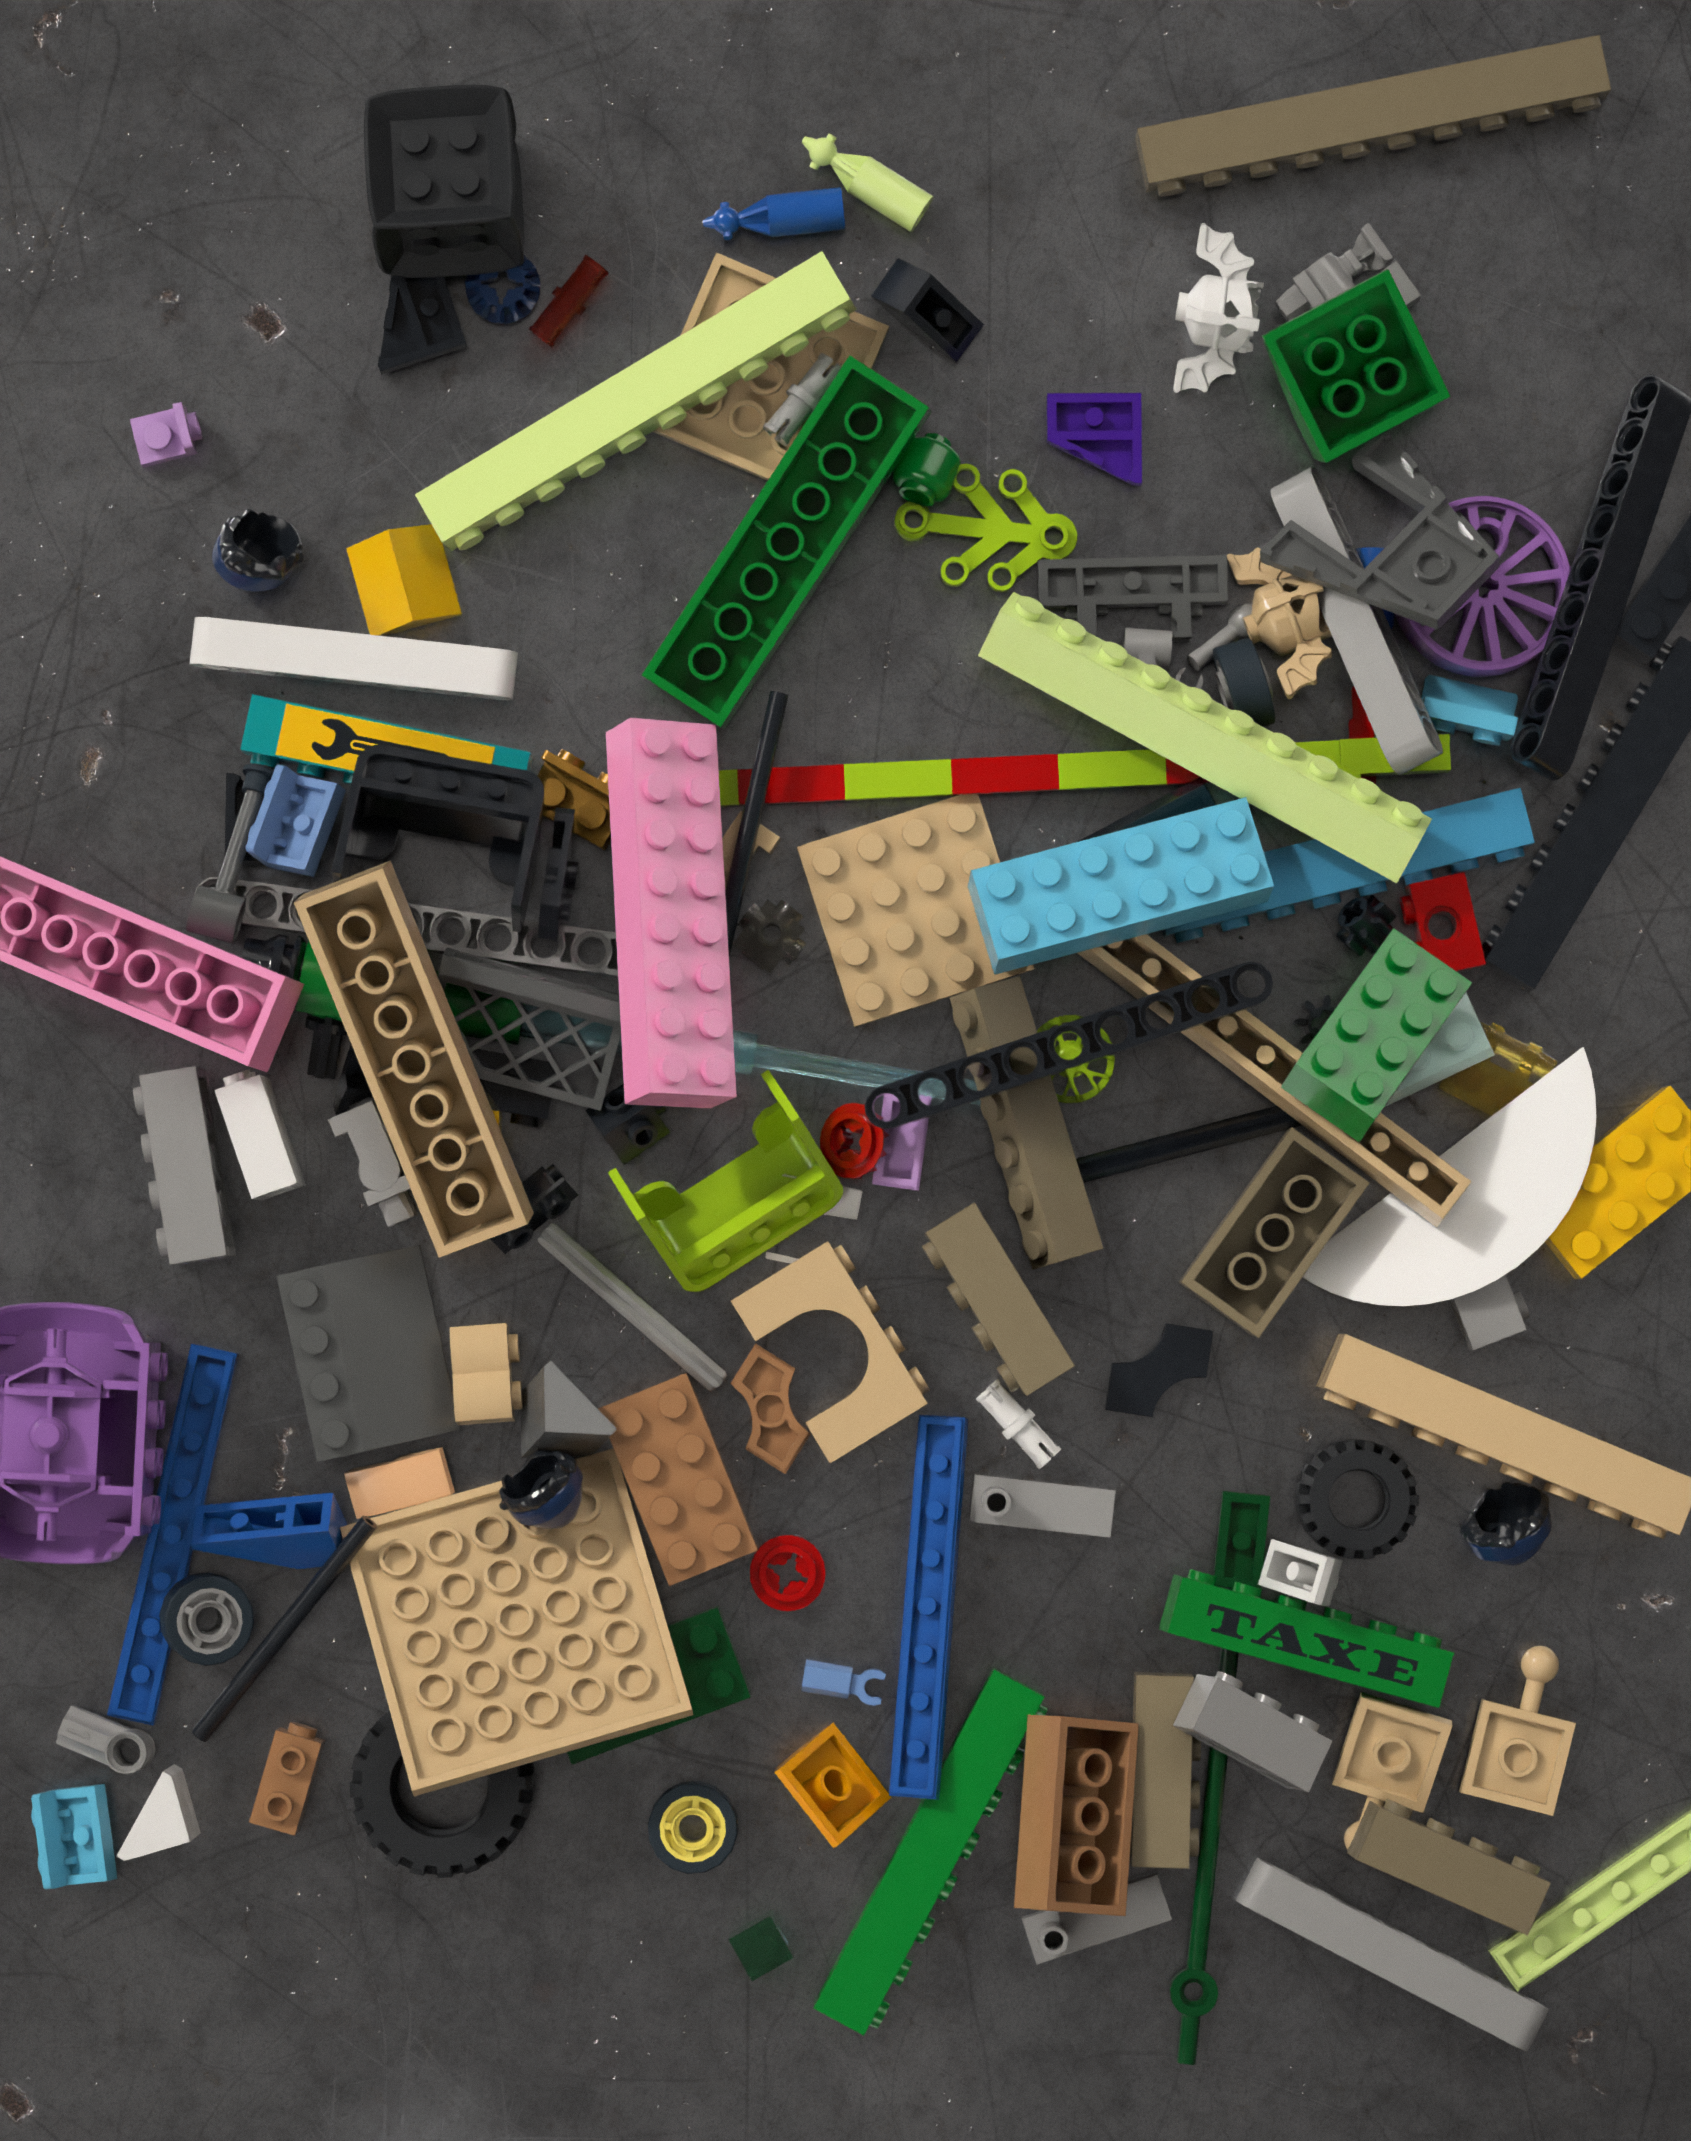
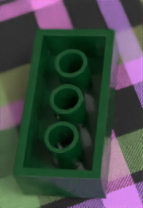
M719 1605L667 1624L693 1715L568 1751L567 1754L571 1765L751 1698L750 1687Z

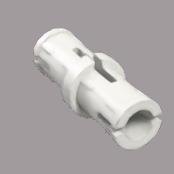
M999 1379L995 1380L976 1398L1005 1429L1002 1432L1005 1438L1008 1440L1012 1437L1033 1460L1038 1469H1041L1061 1450L1032 1419L1035 1414L1030 1408L1025 1411L1002 1386Z

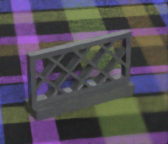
M447 948L438 973L444 993L447 983L466 987L476 1003L455 1015L456 1023L480 1010L493 1032L470 1045L459 1027L479 1079L601 1111L621 1037L619 993ZM477 991L492 995L482 1000ZM503 997L513 1000L522 1016L499 1029L486 1005ZM523 1003L537 1006V1008L528 1012ZM547 1009L559 1012L568 1029L545 1041L532 1018ZM569 1015L584 1020L574 1025ZM526 1022L539 1045L516 1057L503 1034ZM592 1022L613 1027L609 1044L593 1053L590 1052L578 1030ZM572 1034L585 1057L562 1070L549 1047ZM497 1038L510 1061L495 1070L485 1068L474 1051ZM543 1051L556 1074L542 1082L530 1080L520 1063ZM606 1054L601 1071L595 1059ZM589 1063L599 1080L595 1097L575 1092L566 1076ZM514 1067L518 1076L504 1072ZM560 1079L564 1088L552 1086L551 1084Z

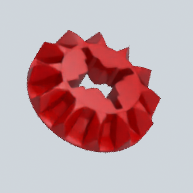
M848 1103L835 1109L825 1121L820 1136V1150L836 1175L849 1179H862L863 1175L877 1171L876 1164L878 1160L887 1155L883 1146L884 1139L889 1134L883 1128L876 1127L869 1121L865 1113L864 1104ZM876 1114L877 1118L882 1121L884 1117ZM852 1132L863 1135L859 1140L860 1150L850 1149L854 1142L851 1136Z
M793 1535L774 1537L760 1546L751 1561L750 1581L755 1594L763 1603L776 1610L795 1611L808 1606L818 1597L825 1582V1564L820 1552L813 1544L802 1537ZM795 1553L797 1554L795 1570L801 1573V1576L808 1578L807 1582L791 1580L788 1586L784 1587L783 1592L780 1593L778 1592L780 1575L775 1573L774 1569L767 1566L769 1563L775 1566L777 1564L785 1565L787 1560L791 1559L792 1554Z

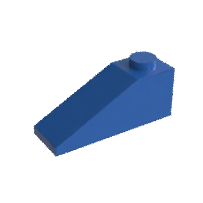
M334 1493L196 1506L191 1546L193 1550L289 1568L322 1567L343 1541L340 1527L348 1524Z

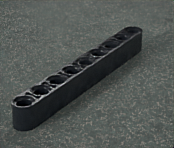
M1654 374L1642 377L1630 393L1512 741L1511 756L1514 761L1552 781L1563 777L1574 761L1691 414L1690 396Z
M1242 963L897 1080L871 1091L865 1102L866 1116L876 1127L886 1130L895 1129L1258 1006L1265 1002L1271 994L1273 987L1272 975L1260 963ZM1246 971L1259 973L1265 982L1262 994L1253 998L1242 995L1237 987V980L1240 975ZM1204 986L1213 988L1219 995L1220 1002L1218 1007L1211 1013L1197 1011L1191 1001L1192 994L1196 989ZM1164 1002L1171 1006L1174 1012V1019L1169 1026L1157 1029L1148 1023L1146 1011L1151 1004ZM1112 1017L1121 1018L1128 1026V1035L1119 1044L1107 1043L1103 1040L1100 1033L1103 1022ZM1071 1032L1081 1038L1083 1043L1082 1052L1074 1059H1062L1055 1051V1043L1060 1035ZM1019 1048L1031 1049L1037 1056L1036 1068L1028 1075L1016 1074L1010 1067V1057ZM977 1063L985 1064L989 1067L992 1075L990 1084L985 1089L979 1091L970 1089L966 1085L964 1078L968 1067ZM928 1079H938L946 1087L945 1099L937 1106H928L920 1099V1086ZM884 1094H892L900 1102V1113L892 1121H881L874 1112L875 1101Z

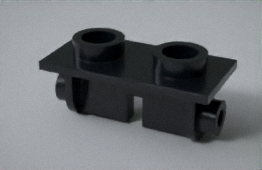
M554 1164L550 1165L547 1169L543 1166L522 1182L534 1212L529 1223L490 1238L504 1254L511 1249H517L525 1245L532 1238L537 1228L548 1219H555L562 1215L569 1208L571 1201L578 1196L577 1192L564 1179V1176Z

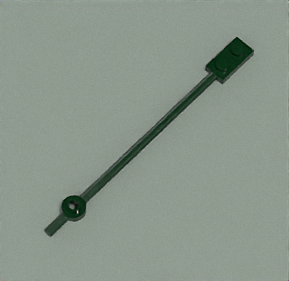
M1222 1490L1213 1575L1217 1576L1215 1586L1227 1587V1589L1233 1590L1236 1581L1261 1588L1258 1582L1264 1563L1270 1506L1269 1495ZM1220 1647L1218 1671L1236 1678L1239 1652ZM1211 1746L1187 1968L1180 1970L1173 1977L1169 1988L1173 2005L1182 2013L1177 2063L1196 2065L1200 2018L1212 2010L1218 1998V1988L1214 1978L1206 1971L1228 1756ZM1191 1982H1196L1202 1987V1993L1196 1999H1189L1184 1994L1186 1985Z

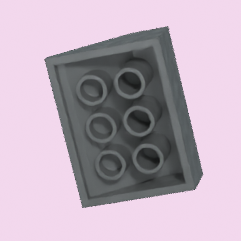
M420 1245L276 1275L317 1462L461 1430L460 1425H457L455 1422L453 1391Z

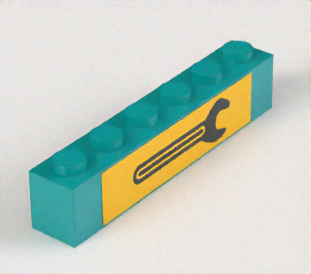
M254 694L251 697L240 748L244 754L251 755V764L275 769L279 761L298 765L296 773L324 779L325 771L344 775L342 783L351 785L358 756L363 750L373 745L393 746L530 771L533 759L531 752Z

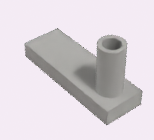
M974 1474L969 1522L1111 1538L1116 1490Z
M1157 1873L1128 1882L1126 1916L1041 1910L1021 1917L1036 1965L1172 1920Z

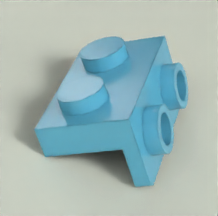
M1428 675L1425 678L1421 698L1437 733L1454 735L1455 730L1472 733V740L1498 746L1501 744V740L1509 741L1514 736L1518 717L1514 716L1518 701L1516 694L1434 675Z
M105 1784L61 1788L32 1795L33 1808L31 1819L36 1830L39 1853L37 1863L45 1890L66 1885L118 1879Z

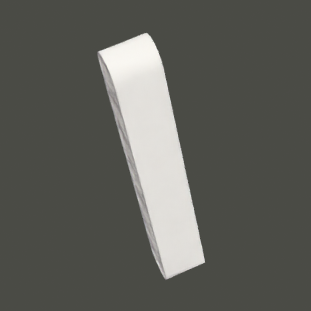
M195 617L189 665L215 670L509 701L513 700L518 653L498 648L221 618Z

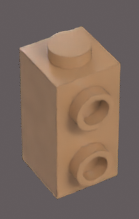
M290 1722L288 1729L279 1727L275 1731L249 1823L294 1836L300 1831L326 1741L315 1737L317 1729Z

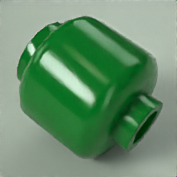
M927 433L924 437H915L893 471V480L899 488V494L908 502L925 507L932 506L934 502L945 500L950 495L956 475H958V468L961 465L960 457L951 448V442L942 435Z

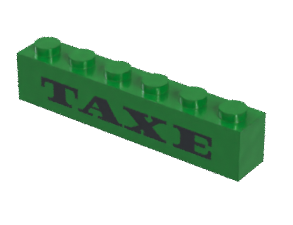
M1189 1569L1187 1577L1173 1575L1159 1630L1433 1707H1440L1454 1652L1440 1648L1443 1639L1419 1632L1414 1633L1413 1640L1395 1636L1397 1626L1372 1619L1369 1621L1368 1628L1350 1623L1353 1614L1326 1606L1323 1615L1305 1611L1307 1601L1280 1594L1278 1603L1260 1598L1261 1588L1236 1581L1233 1590L1215 1586L1217 1576Z

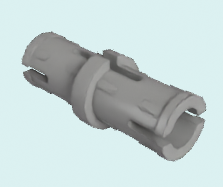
M823 353L818 356L817 361L799 384H792L786 391L788 398L763 426V429L771 436L773 433L776 434L785 422V426L774 438L784 446L789 444V440L806 418L812 414L841 369V366L837 363L835 366L832 365L826 374L822 376L833 362L832 358Z

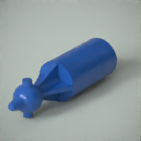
M841 187L766 195L765 198L740 212L731 208L729 202L720 203V209L714 215L703 220V227L715 229L723 235L724 240H731L733 233L739 227L771 236V238L846 230Z

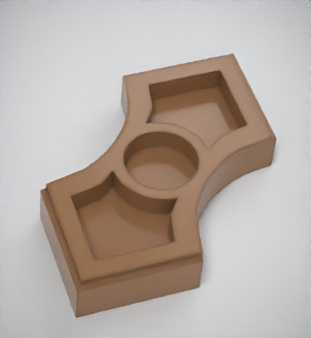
M755 1343L730 1383L744 1396L752 1415V1433L745 1449L786 1474L810 1436V1433L794 1417L789 1403V1385L796 1368Z

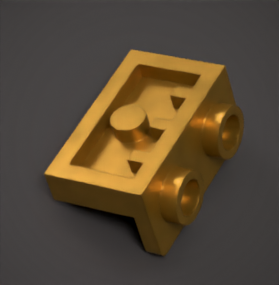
M561 749L556 756L545 750L541 756L544 764L537 775L544 787L543 816L554 822L556 807L574 809L573 833L605 851L611 841L608 774L601 771L599 777L595 778L582 770L586 763L573 754Z

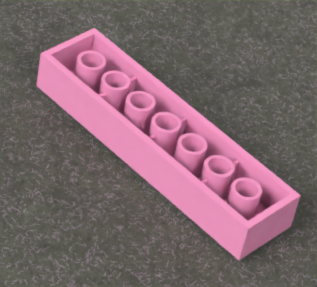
M629 718L606 732L625 1104L711 1109L737 1097L716 725Z
M0 856V961L246 1066L268 1073L303 989V983Z

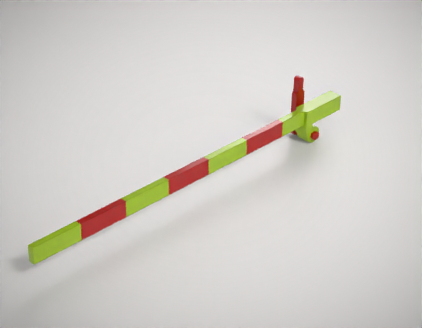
M1354 686L1351 689L1352 718L1348 722V739L1295 742L1297 746L1316 756L1320 755L1331 759L1338 768L1352 776L1367 779L1376 784V776L1398 775L1388 763L1378 739L1374 738V730ZM1449 734L1438 735L1443 748L1442 754L1402 775L1449 773L1451 771ZM1150 749L772 768L764 805L1184 785L1200 776ZM753 769L719 770L721 807L745 805ZM1202 778L1205 783H1211L1206 779Z

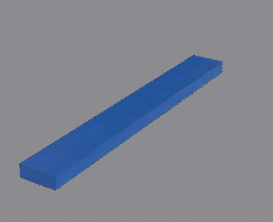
M191 1344L162 1476L157 1491V1496L161 1497L159 1524H153L151 1533H148L108 1708V1716L148 1725H155L172 1652L161 1632L159 1614L164 1597L174 1584L189 1576L194 1555L191 1538L196 1506L205 1505L239 1354L197 1344Z
M919 1415L889 1789V1796L939 1800L969 1421L966 1417Z

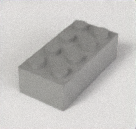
M192 1066L139 1075L140 1086L133 1088V1095L138 1116L143 1115L146 1117L148 1133L141 1134V1145L145 1162H151L154 1166L156 1181H150L148 1185L153 1210L159 1209L162 1216L163 1228L156 1229L160 1256L168 1257L169 1265L180 1266L235 1257L234 1237L206 1070Z

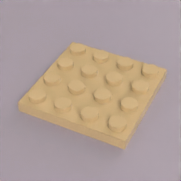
M716 252L681 335L776 278ZM854 311L848 314L850 316L849 321L840 328L831 332H825L823 329L808 338L809 344L803 350L788 357L781 354L768 362V369L758 377L749 381H744L741 378L726 387L727 393L716 402L709 405H703L701 402L686 411V418L679 424L665 430L659 427L652 432L768 481L810 417L809 415L789 440L790 442L787 446L774 439L785 426V422L776 434L773 433L771 436L763 429L764 424L771 419L788 398L786 391L792 384H799L821 353L833 359V362L822 376L826 374L832 365L835 366L838 363L842 367L849 355L872 369L889 331V326Z
M978 794L957 795L797 847L854 1027L1034 970V966L1029 965L994 975L968 890L971 870L1000 863Z

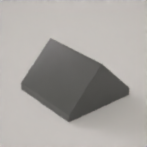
M551 1360L522 1391L521 1458H528L537 1450L559 1451L572 1456L574 1459L593 1455L617 1430Z

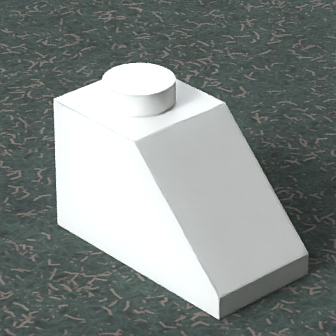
M1271 1539L1258 1585L1314 1604L1330 1606L1333 1592L1338 1584L1343 1560Z

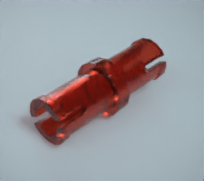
M585 254L581 263L562 288L556 286L551 293L554 298L528 330L553 348L556 340L576 314L582 316L586 308L583 305L605 276H608L609 272Z

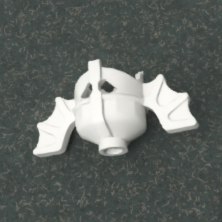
M1206 223L1200 225L1196 254L1218 268L1222 277L1205 275L1197 282L1190 293L1179 292L1175 320L1185 323L1193 344L1209 348L1201 355L1180 359L1177 362L1173 391L1176 393L1188 388L1207 392L1211 382L1217 377L1224 374L1234 375L1236 372L1233 363L1234 352H1252L1253 343L1249 340L1253 339L1254 331L1258 332L1260 319H1257L1259 306L1255 301L1260 298L1264 283L1248 281L1246 278L1247 272L1254 265V259L1243 255L1237 249L1232 232H1217Z

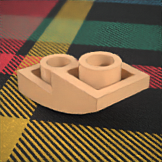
M443 1447L401 1455L393 1461L353 1468L344 1473L356 1519L361 1518L363 1515L368 1517L411 1507L455 1493Z

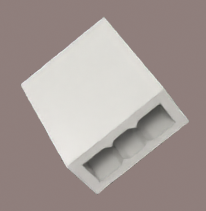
M250 1070L223 1078L225 1087L214 1091L251 1199L263 1201L306 1186L270 1079L260 1074L256 1076V1073Z

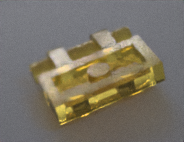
M1480 1021L1493 1051L1497 1050L1519 1061L1515 1072L1512 1073L1490 1062V1057L1441 1080L1437 1089L1489 1116H1493L1533 1085V1083L1528 1081L1533 1069L1547 1075L1556 1067L1558 1060L1542 1053L1543 1047L1531 1041L1527 1045L1505 1034L1504 1027L1494 1022L1488 1025Z

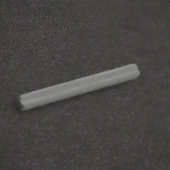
M549 1224L538 1237L539 1244L708 1391H715L727 1377L726 1371L557 1224Z

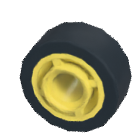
M701 1781L681 1782L665 1790L655 1802L648 1821L649 1842L656 1856L669 1868L686 1874L705 1873L721 1865L732 1852L738 1835L737 1812L729 1797L716 1786ZM688 1815L700 1816L706 1823L707 1831L699 1839H688L680 1831L681 1820Z

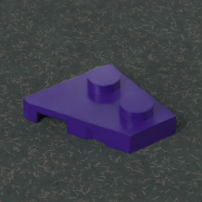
M1047 393L1048 444L1133 486L1142 485L1141 393Z

